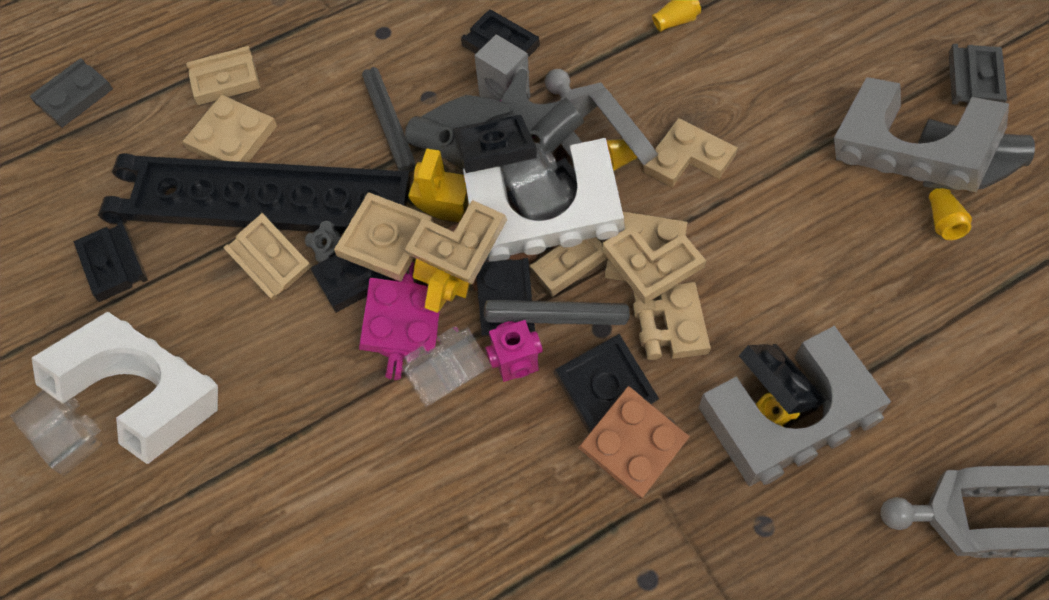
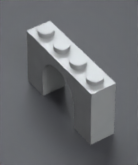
M866 77L834 137L836 160L843 161L849 165H860L877 169L883 173H895L912 177L918 181H929L946 185L956 190H967L977 193L1007 129L1009 104L971 97L959 124L949 135L930 143H909L896 138L889 132L901 108L900 83Z
M835 326L802 342L795 356L796 361L813 385L826 399L823 403L822 420L815 425L807 428L792 429L773 423L760 412L737 376L702 395L699 410L749 487L759 481H762L763 485L770 484L785 473L783 468L795 462L800 467L818 455L816 450L827 444L833 449L846 442L852 436L849 432L860 426L866 431L884 419L882 413L890 404V399Z

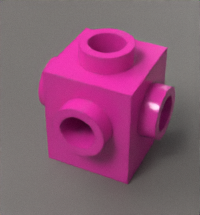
M526 320L516 323L514 321L504 322L497 326L496 329L489 331L491 345L485 347L492 369L499 368L503 382L522 378L530 373L539 371L538 354L543 352L537 332L529 331Z

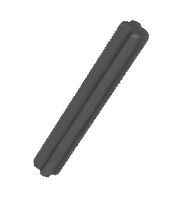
M375 67L369 70L365 69L362 76L399 171L413 172L416 166L415 160L380 72Z
M487 300L484 306V318L487 322L504 323L514 321L516 323L526 320V323L625 325L630 318L629 306L625 303Z

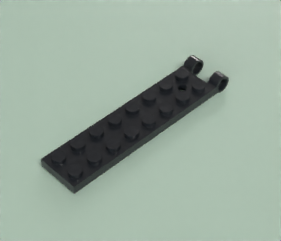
M122 153L117 155L112 173L122 181L135 182L130 199L116 196L104 197L98 216L103 221L118 225L117 222L121 220L126 224L128 220L246 228L263 213L278 230L315 232L319 229L321 222L330 221L334 224V230L343 234L368 192L407 206L411 177L409 171L148 157ZM176 188V191L172 194L165 195L169 189Z

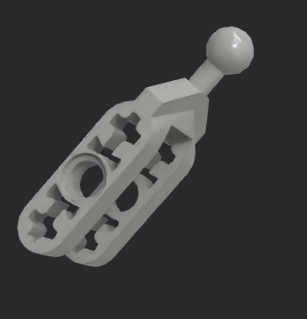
M553 69L548 72L544 82L549 92L554 95L559 94L560 100L567 97L582 118L598 106L643 165H646L658 155L644 134L601 82L571 89L569 86L570 78L567 72L562 69ZM572 132L561 144L572 158L570 145L579 144L582 141L575 132Z
M1049 465L969 467L961 470H946L940 476L928 505H912L906 499L894 497L883 503L880 516L889 528L895 530L907 529L913 522L929 521L957 556H971L975 558L1049 557V527L969 530L962 498L1049 496Z

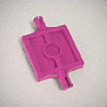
M414 262L410 265L409 274L406 272L401 282L370 278L359 350L378 352L388 357L385 377L388 379H392L394 366H396L394 380L401 379L403 359L416 357L433 360L435 354L440 311L436 313L424 308L428 286L419 285L414 282Z

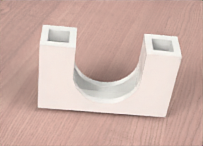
M606 138L570 145L577 180V193L574 201L565 212L549 220H529L512 210L509 206L504 176L500 166L466 173L465 169H463L469 204L474 200L505 214L507 218L486 260L490 262L507 260L510 258V255L519 253L535 255L544 252L547 247L557 245L573 247L582 243V240L594 237L600 240L610 239L625 230L623 211Z
M109 312L104 313L32 357L36 385L62 404L98 380L112 375H137L153 382L157 387L148 396L116 417L118 443L146 464H149L218 411V385L209 376L202 375L187 365L182 358L172 355L160 347L155 340L145 337L133 329L128 322L121 321Z

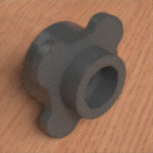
M323 221L320 223L319 229L314 233L306 235L305 244L315 252L316 261L322 262L336 255L334 249L342 236L338 231L334 230L332 222ZM323 239L327 240L326 245L322 244Z

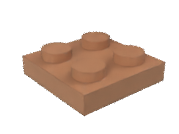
M628 386L580 444L578 449L638 499H641L690 436Z

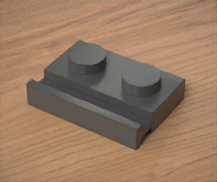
M952 44L948 52L952 104H958L961 101L967 102L968 105L971 97L1005 103L1007 101L1002 47L968 45L967 48H958V44Z
M80 58L29 97L43 112L63 128L112 91L113 88L103 76Z

